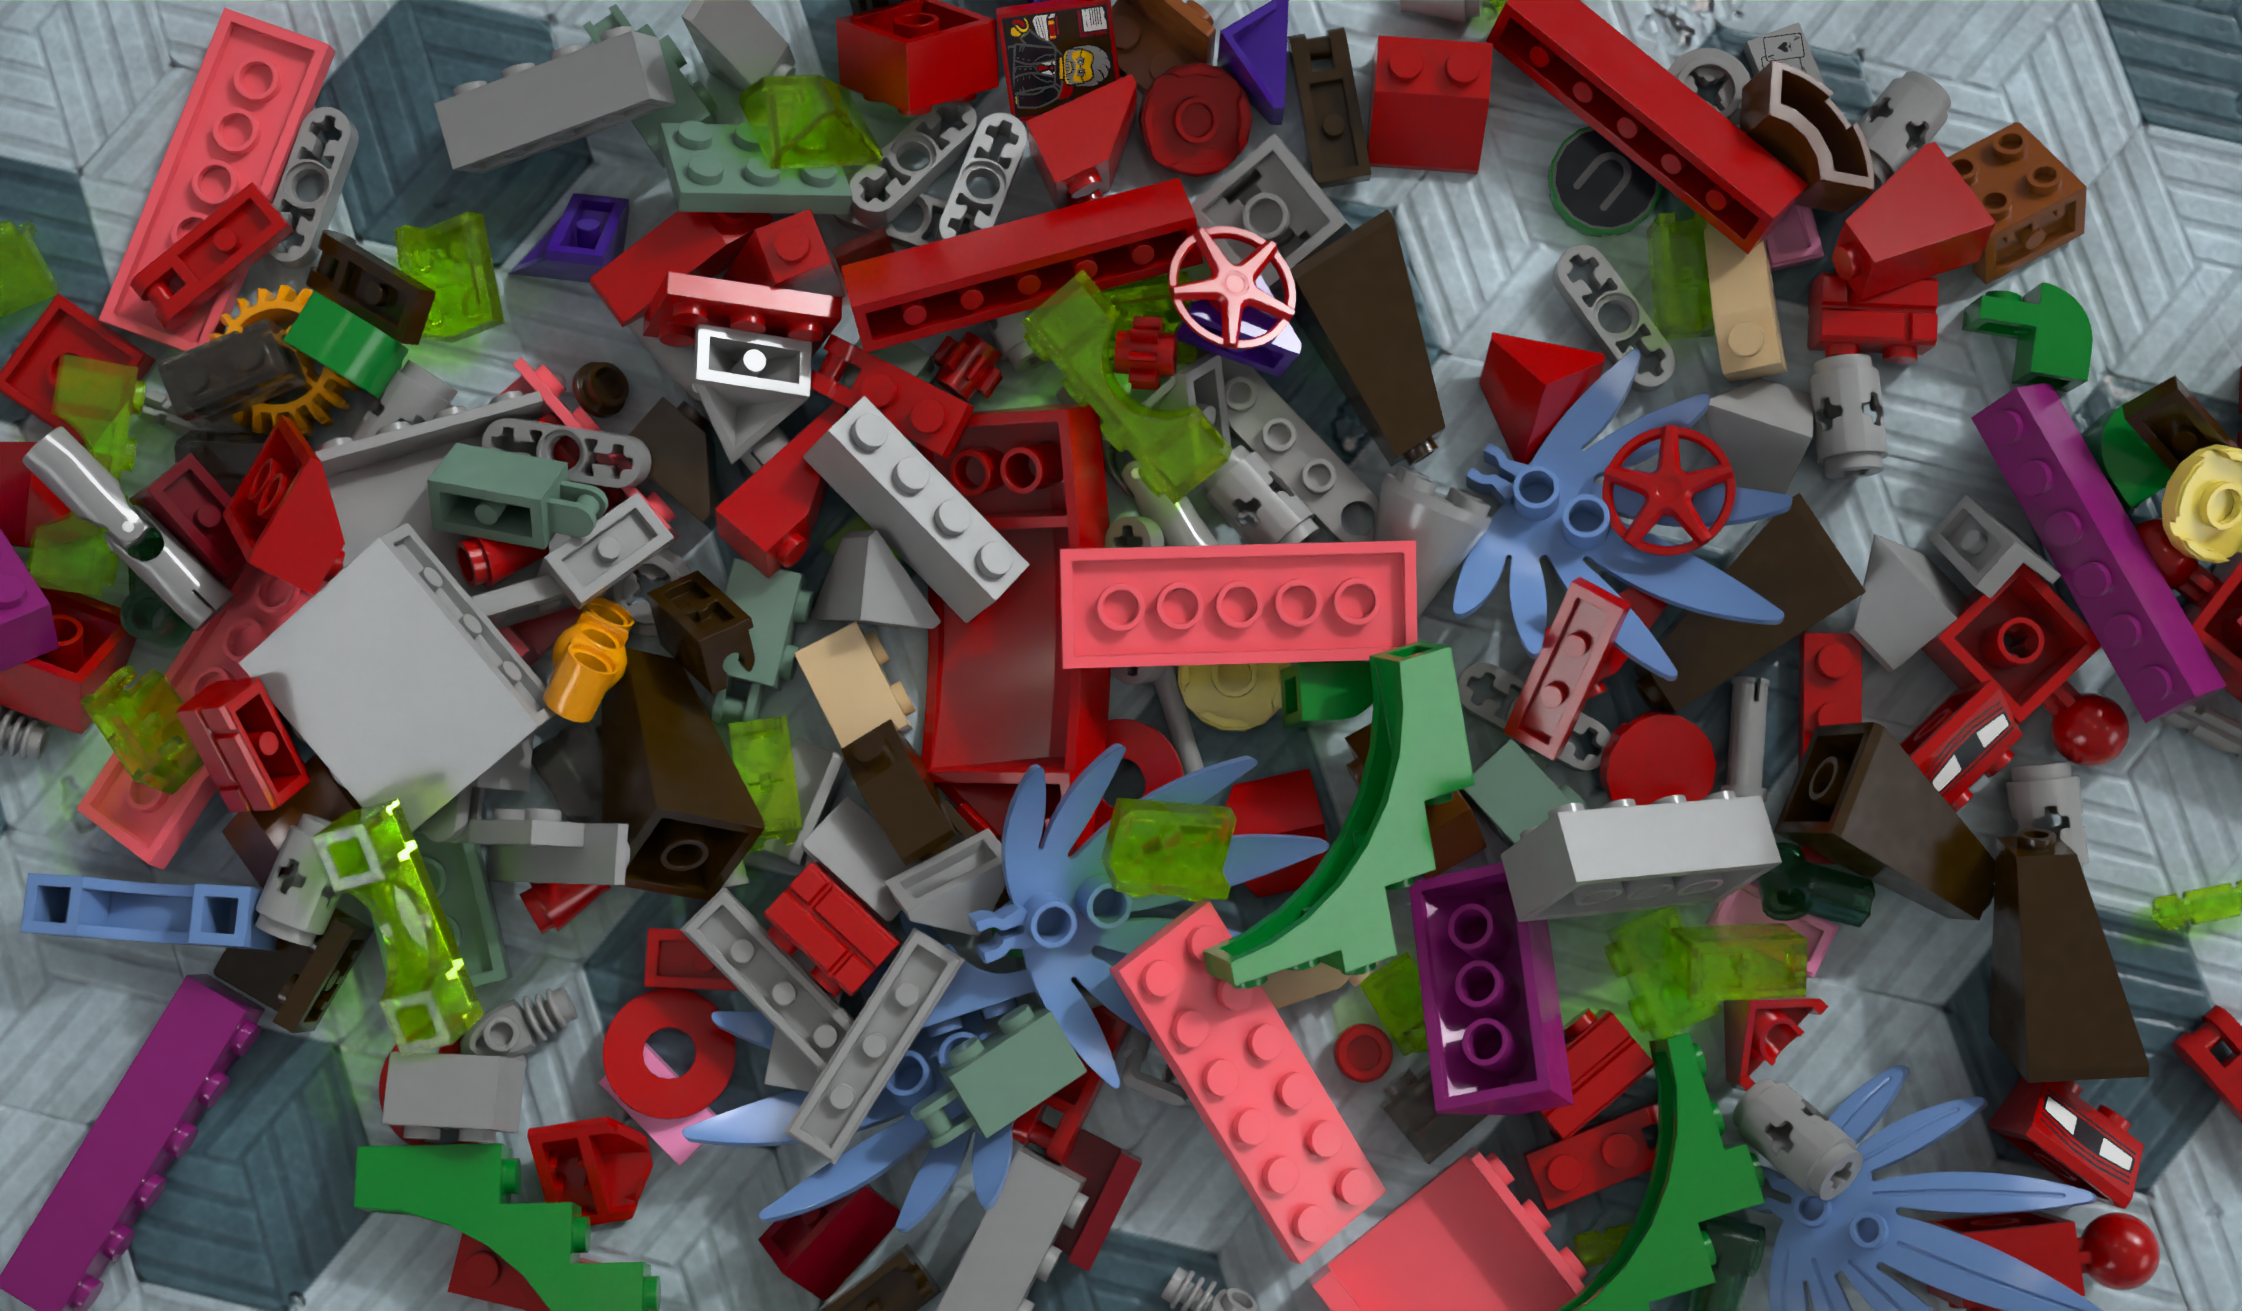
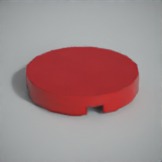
M1200 62L1173 66L1156 77L1142 97L1138 116L1141 140L1153 160L1171 173L1195 178L1217 174L1228 167L1248 144L1253 122L1249 98L1237 81L1222 68Z
M1649 711L1638 715L1640 716L1639 718L1633 719L1629 724L1623 723L1617 728L1602 751L1599 776L1602 788L1606 790L1607 797L1611 802L1621 799H1634L1636 806L1650 805L1658 799L1671 795H1685L1687 801H1699L1708 796L1713 788L1716 761L1712 744L1699 726L1677 714L1659 711Z

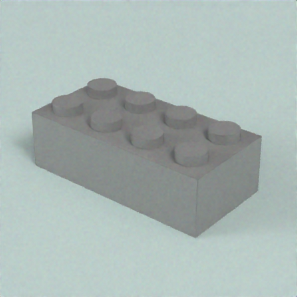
M1734 791L1717 792L1699 801H1687L1685 795H1671L1658 799L1650 805L1636 806L1634 799L1616 800L1603 805L1600 809L1585 810L1582 803L1561 805L1548 812L1549 819L1541 825L1522 831L1519 834L1521 840L1500 854L1518 922L1718 903L1782 863L1762 795L1736 797Z

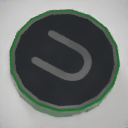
M1590 126L1578 129L1562 142L1548 170L1549 197L1553 209L1567 226L1586 236L1602 237V235H1621L1630 232L1649 216L1661 193V183Z

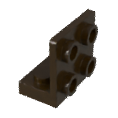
M335 907L323 935H316L312 946L299 945L277 937L276 951L226 948L214 968V974L277 1011L278 1013L272 1022L291 1033L315 1031L374 929Z

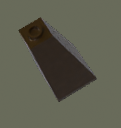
M1387 209L1290 269L1296 289L1294 317L1389 465L1392 467L1405 459L1409 466H1413L1439 448L1434 440L1438 439L1445 429V423L1395 220Z
M1800 493L1792 497V505L1788 512L1759 520L1718 568L1784 612L1782 623L1778 625L1745 623L1711 617L1683 609L1657 639V642L1678 672L1677 679L1674 681L1665 680L1638 663L1633 667V670L1639 677L1634 682L1636 690L1651 710L1654 711L1659 708L1661 712L1670 713L1680 710L1866 592Z
M626 648L627 665L624 675L615 686L606 692L602 699V823L628 824L627 841L630 846V861L625 872V885L618 886L710 901L719 892L764 831V821L683 666L675 658Z
M1876 722L1815 727L1774 833L1948 919L1980 921L1983 911L1988 908L1994 897L1995 859L1890 732Z
M2029 828L2020 830L2018 836L1996 837L1989 1036L2028 1083L2149 1077V1063L2077 854L2054 832L2045 829Z

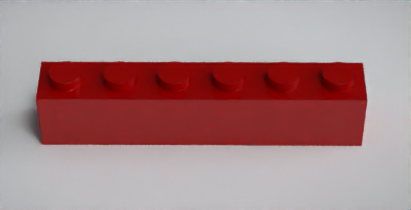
M1508 0L1486 39L1487 43H1493L1494 49L1747 254L1784 220L1809 185L1580 0Z
M1178 177L841 266L862 347L864 353L1169 273V267L1175 252L1188 237L1198 230L1195 213ZM1198 246L1194 247L1185 256L1179 270L1203 264L1202 252Z

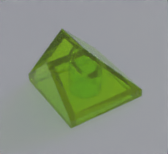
M820 75L768 76L760 78L740 92L739 104L771 169L881 164L883 153L847 88Z

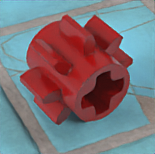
M1134 316L1133 329L1117 331L1114 354L1116 374H1129L1128 382L1131 383V389L1157 390L1160 387V377H1172L1177 371L1178 334L1175 332H1164L1165 324L1162 323V317Z
M966 331L959 343L947 335L932 355L933 362L940 367L934 380L949 393L967 403L970 402L976 392L989 399L1003 379L1001 376L1002 372L994 367L1001 358V354L986 341L971 332Z

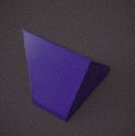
M1272 0L1220 31L1217 66L1225 70L1237 81L1248 96L1250 104L1270 125H1282L1285 109L1289 0Z
M573 193L563 215L508 274L589 283L590 277L624 252L629 216V199Z
M1260 274L1256 279L1257 287L1273 296ZM1200 300L1193 303L1188 310L1192 318L1209 332L1221 337V312L1214 309L1208 300ZM1248 306L1243 311L1239 340L1255 338L1266 333L1275 325L1278 318ZM1182 319L1174 331L1178 334L1179 341L1279 378L1299 355L1302 345L1290 323L1274 340L1252 349H1230L1210 343L1194 333Z

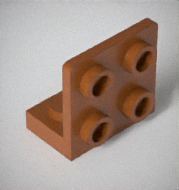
M1117 0L1111 7L1119 75L1124 77L1132 73L1137 83V90L1143 95L1156 77L1173 66L1193 62L1213 65L1216 29L1212 26L1214 21L1210 14L1195 1L1188 0L1184 3L1182 0Z
M2015 122L1947 157L1996 222L1980 260L1972 263V271L1985 285L2084 234L2087 186L2021 123Z

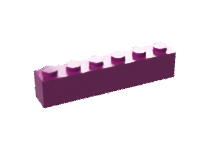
M2051 383L2016 387L1971 417L2144 722L2148 723L2177 713L2226 687L2227 685Z
M208 974L186 975L0 1275V1289L36 1311H87L102 1291L104 1283L99 1278L110 1260L113 1262L117 1261L133 1241L135 1231L131 1229V1226L142 1209L148 1210L164 1191L167 1179L162 1177L173 1158L179 1159L196 1139L199 1129L194 1124L204 1108L206 1106L208 1108L212 1107L228 1087L230 1077L225 1074L237 1055L240 1057L244 1056L256 1042L261 1032V1026L257 1025V1022L265 1011L263 1007Z

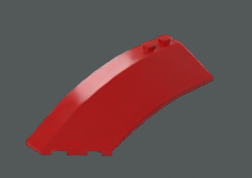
M1098 402L972 412L949 459L916 443V449L1030 564L993 604L968 623H965L928 585V603L941 620V623L934 629H928L926 711L921 759L934 786L937 785L958 807L956 811L977 833L989 828L1001 844L1008 807L1018 784L1030 766L1038 764L1044 768L1046 809L1040 846L1049 820L1066 791L1083 770L1106 750L1111 667L1062 668L1059 549L1105 548V536L1109 528V511ZM1097 808L1069 850L1068 857L1072 856L1093 835Z

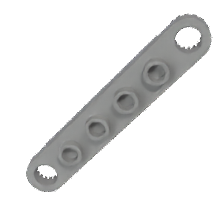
M1157 286L1144 291L1135 302L1133 319L1134 316H1145L1146 310H1148L1151 304L1154 305L1155 302L1162 303L1163 301L1175 308L1170 296L1169 287ZM1184 301L1183 304L1188 311L1191 304L1188 301ZM1177 313L1178 319H1177L1175 325H1174L1173 327H1171L1170 329H1168V330H1164V332H1174V331H1175L1176 326H1177V325L1179 324V322L1181 321V317L1179 316L1178 313ZM1178 340L1176 373L1208 354L1209 351ZM1221 356L1230 432L1251 453L1256 451L1309 507L1315 514L1314 519L1335 538L1336 542L1373 541L1379 498L1252 367ZM1359 504L1370 510L1374 523L1368 533L1353 535L1343 527L1341 514L1350 505Z

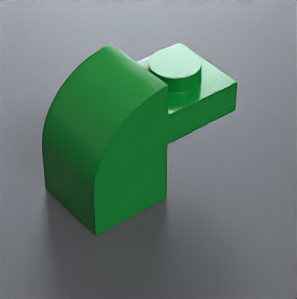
M2042 282L2023 296V302L2021 301V296L2014 292L1988 291L1985 295L1980 296L1964 308L1962 330L2017 339L2012 376L2013 384L2029 386L2051 383L2054 390L2069 392L2088 381L2093 343L2091 324L2079 302L2065 290Z
M313 291L283 339L284 342L303 355L346 379L366 394L378 399L397 369L401 371L402 361L409 349L381 330L316 291Z
M2126 401L2101 415L2088 430L2084 441L2125 511H2128L2165 488L2173 472L2125 420L2122 405L2127 403Z
M1365 660L1302 662L1280 671L1283 728L1329 726L1354 717L1373 704L1370 662H1365Z

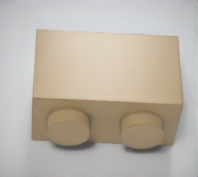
M855 621L794 653L841 748H844L890 719L902 734L913 729L907 716L914 713L916 709L901 680L892 685L890 684L881 666L889 661L890 658L875 629L865 634L862 627Z

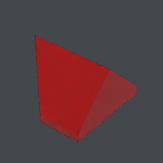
M1492 332L1479 384L1514 461L1528 465L1533 460L1537 451L1560 419L1600 378L1605 362V354Z
M1724 997L1726 1081L1734 1089L1749 1090L1756 1084L1749 1076L1761 1063L1766 1060L1773 1066L1780 1052L1790 1042L1804 1033L1798 1026L1808 1014L1821 1015L1829 1006L1820 998Z

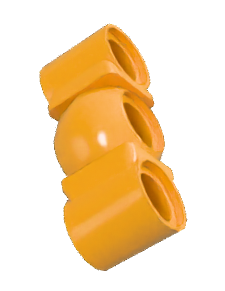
M596 597L583 606L574 625L564 630L554 642L551 654L554 672L543 694V701L554 713L573 722H589L597 711L606 692L622 678L627 665L624 645L634 624V618L625 608L606 598Z

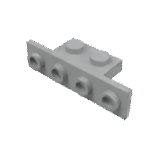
M494 809V820H470L469 844L491 845L489 881L625 885V872L630 861V846L627 841L628 824L561 822L562 810Z

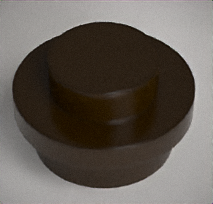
M590 362L578 369L573 377L572 387L575 398L579 405L590 415L598 418H609L623 408L628 397L629 385L624 373L617 366L608 362Z

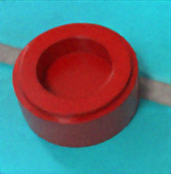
M1357 1023L1345 1028L1338 1035L1333 1048V1056L1337 1068L1343 1075L1356 1082L1368 1083L1381 1078L1388 1071L1393 1059V1048L1390 1039L1381 1029L1370 1024Z

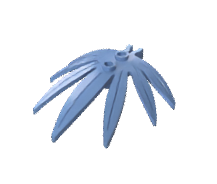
M1638 348L1632 349L1614 364L1572 405L1545 439L1529 466L1524 463L1508 460L1504 451L1489 442L1484 449V462L1496 467L1499 476L1496 474L1484 475L1474 468H1471L1466 475V485L1468 488L1483 495L1492 494L1502 506L1494 514L1487 531L1469 552L1463 564L1454 594L1453 615L1457 619H1464L1477 611L1496 589L1503 574L1506 560L1511 559L1509 592L1512 617L1521 644L1527 655L1532 659L1540 656L1547 625V597L1539 562L1541 559L1549 560L1566 592L1573 580L1582 577L1621 598L1584 562V560H1589L1628 586L1655 599L1685 610L1720 619L1754 624L1778 625L1784 619V612L1741 582L1688 552L1676 556H1657L1639 551L1620 538L1610 525L1609 508L1602 500L1603 484H1597L1595 480L1604 476V471L1615 454L1629 440L1645 431L1665 425L1690 429L1708 410L1710 403L1708 393H1702L1673 403L1632 421L1583 451L1608 426L1623 404L1640 364L1641 352ZM1660 440L1650 442L1637 449L1626 459L1621 467L1628 469L1659 453ZM1614 484L1613 499L1617 515L1634 520L1644 504V497L1639 493ZM1714 485L1694 494L1692 504L1706 527H1711L1721 512L1725 499V486ZM1736 487L1734 506L1724 526L1758 521L1786 513L1791 508L1793 498L1790 495ZM1663 516L1656 523V525L1681 527L1673 517ZM1622 522V524L1628 530L1630 525ZM1647 533L1642 539L1644 542L1658 546H1675L1650 533ZM1630 608L1613 645L1652 673L1668 681L1676 680L1678 672L1648 628Z
M1119 743L1113 744L1092 761L1076 778L1053 812L1040 846L1046 809L1044 768L1038 764L1030 766L1011 799L1004 822L1001 845L1002 869L1010 901L995 912L979 910L968 914L970 925L977 932L992 927L1000 929V931L995 932L994 937L990 941L975 945L977 954L987 964L1004 957L1010 949H1022L1028 974L1043 1007L1052 1012L1075 1052L1114 1089L1120 1087V1079L1111 1051L1097 1019L1084 997L1072 983L1071 978L1075 977L1087 991L1118 1017L1148 1036L1150 1035L1109 969L1113 966L1092 955L1091 949L1094 946H1100L1130 954L1174 920L1152 917L1128 918L1131 912L1163 906L1219 891L1280 870L1329 849V844L1317 837L1281 834L1228 835L1195 839L1155 848L1106 866L1109 861L1161 832L1257 765V760L1250 756H1242L1202 768L1150 792L1105 823L1069 857V850L1086 827L1126 752V747ZM1227 929L1232 937L1241 934L1240 932Z
M902 910L899 912L906 940L914 927H916L941 944L946 945L932 926L912 922ZM885 962L861 988L869 997L889 968L890 964L888 962ZM981 1009L961 1015L962 1028L929 1038L926 1027L922 1028L857 1132L905 1115L903 1119L843 1153L835 1165L830 1162L759 1212L758 1217L764 1223H772L828 1205L874 1181L915 1150L930 1135V1132L922 1120H914L910 1111L919 1102L947 1085L938 1069L950 1062L947 1057L948 1053L970 1038L978 1037L982 1041L994 1033L987 1032ZM716 1011L712 1013V1021L718 1028L771 1050L775 1027L761 1012ZM794 1089L741 1106L688 1126L682 1130V1135L690 1142L724 1146L755 1147L801 1144L784 1133L809 1092ZM956 1099L943 1107L950 1120L963 1113ZM1012 1122L987 1139L971 1127L949 1143L939 1148H931L904 1201L896 1222L898 1231L906 1233L911 1230L941 1200L962 1166L974 1132H976L972 1153L974 1187L984 1210L992 1209L1003 1190L1009 1172L1013 1143Z
M1896 1065L1877 1075L1845 1099L1828 1119L1849 1135L1857 1145L1873 1129L1891 1106L1904 1085L1910 1069L1904 1065ZM1970 1097L1920 1110L1872 1135L1856 1148L1863 1157L1858 1175L1848 1188L1830 1200L1825 1201L1817 1195L1809 1196L1790 1179H1785L1779 1172L1762 1166L1764 1178L1770 1182L1771 1188L1790 1195L1791 1202L1787 1204L1767 1197L1764 1199L1765 1203L1749 1208L1761 1213H1774L1783 1220L1776 1238L1770 1265V1311H1809L1807 1282L1815 1311H1853L1837 1277L1840 1272L1845 1274L1874 1311H1935L1902 1284L1881 1271L1880 1265L1882 1263L1947 1293L2004 1311H2103L2059 1281L1998 1249L1951 1230L1901 1216L1898 1212L1901 1208L1956 1214L2032 1212L2092 1204L2097 1200V1196L2088 1190L2057 1182L1988 1172H1931L1873 1181L1872 1175L1874 1172L1896 1164L1929 1147L1959 1128L1988 1106V1101L1984 1098Z

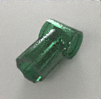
M150 528L140 544L128 548V555L140 561H150L159 556L164 548V540L154 528ZM128 566L129 595L124 600L120 611V620L123 628L135 638L162 648H175L184 644L194 630ZM163 607V620L159 626L153 629V617Z
M1786 842L1776 843L1782 863L1756 879L1763 912L1767 917L1779 921L1796 920L1809 914L1860 928L1871 915V906L1876 895L1871 879L1809 863L1801 847Z
M1726 1215L1698 1222L1700 1231L1704 1230L1708 1234L1715 1250L1716 1264L1711 1266L1716 1283L1689 1290L1683 1311H1741L1748 1278L1755 1276L1761 1264L1766 1240L1765 1228L1762 1225Z

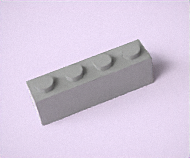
M632 26L617 27L600 34L601 42L586 48L583 45L565 46L550 53L552 60L535 66L534 63L513 65L502 70V79L488 84L486 81H473L455 87L453 89L455 96L434 103L452 169L483 174L676 105L658 37L635 32Z
M865 396L802 456L874 530L879 532L884 541L965 623H968L993 604L1030 565Z
M1027 1146L1020 1148L1009 1167L1006 1182L996 1204L992 1209L986 1211L936 1311H1033L1035 1304L1026 1298L1036 1278L1046 1283L1055 1268L1062 1250L1053 1245L1063 1225L1074 1229L1082 1215L1089 1197L1080 1192L1087 1178Z

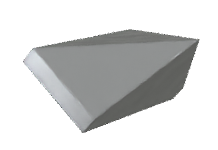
M988 828L884 883L890 895L910 921L979 937L981 932H977L970 925L968 914L979 910L993 911L1006 886L1002 869V844Z

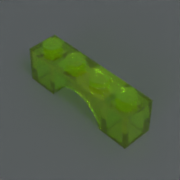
M1082 269L1021 322L1028 331L1024 334V339L1041 360L1047 362L1052 359L1066 377L1062 380V383L1069 395L1082 407L1090 404L1104 422L1100 425V428L1107 440L1120 452L1127 449L1142 466L1138 469V474L1150 491L1158 497L1165 493L1170 501L1175 504L1228 462L1233 448L1196 404L1175 410L1155 409L1139 403L1123 390L1114 376L1109 358L1110 338L1120 313Z
M66 354L61 355L51 413L72 426L83 439L88 452L120 482L122 471L132 472L134 466L137 438L127 437L131 414L141 415L146 382L136 380L138 367ZM124 494L125 499L128 502V495ZM70 511L55 521L33 526L26 568L40 588L102 596L104 584L114 585L119 557L113 550H109L110 547L105 541L102 533H107V529L99 528L89 521L82 520Z
M399 799L347 812L312 838L334 892L353 895L363 902L374 916L381 930L386 947L388 971L380 1005L400 1054L404 1056L451 1045L484 1015V1012Z

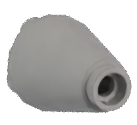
M1398 465L1394 475L1386 474L1381 486L1373 541L1416 540L1418 619L1487 531L1492 520L1487 515L1491 506L1483 503L1482 499L1452 486L1447 496L1435 491L1437 484L1430 481L1428 476Z

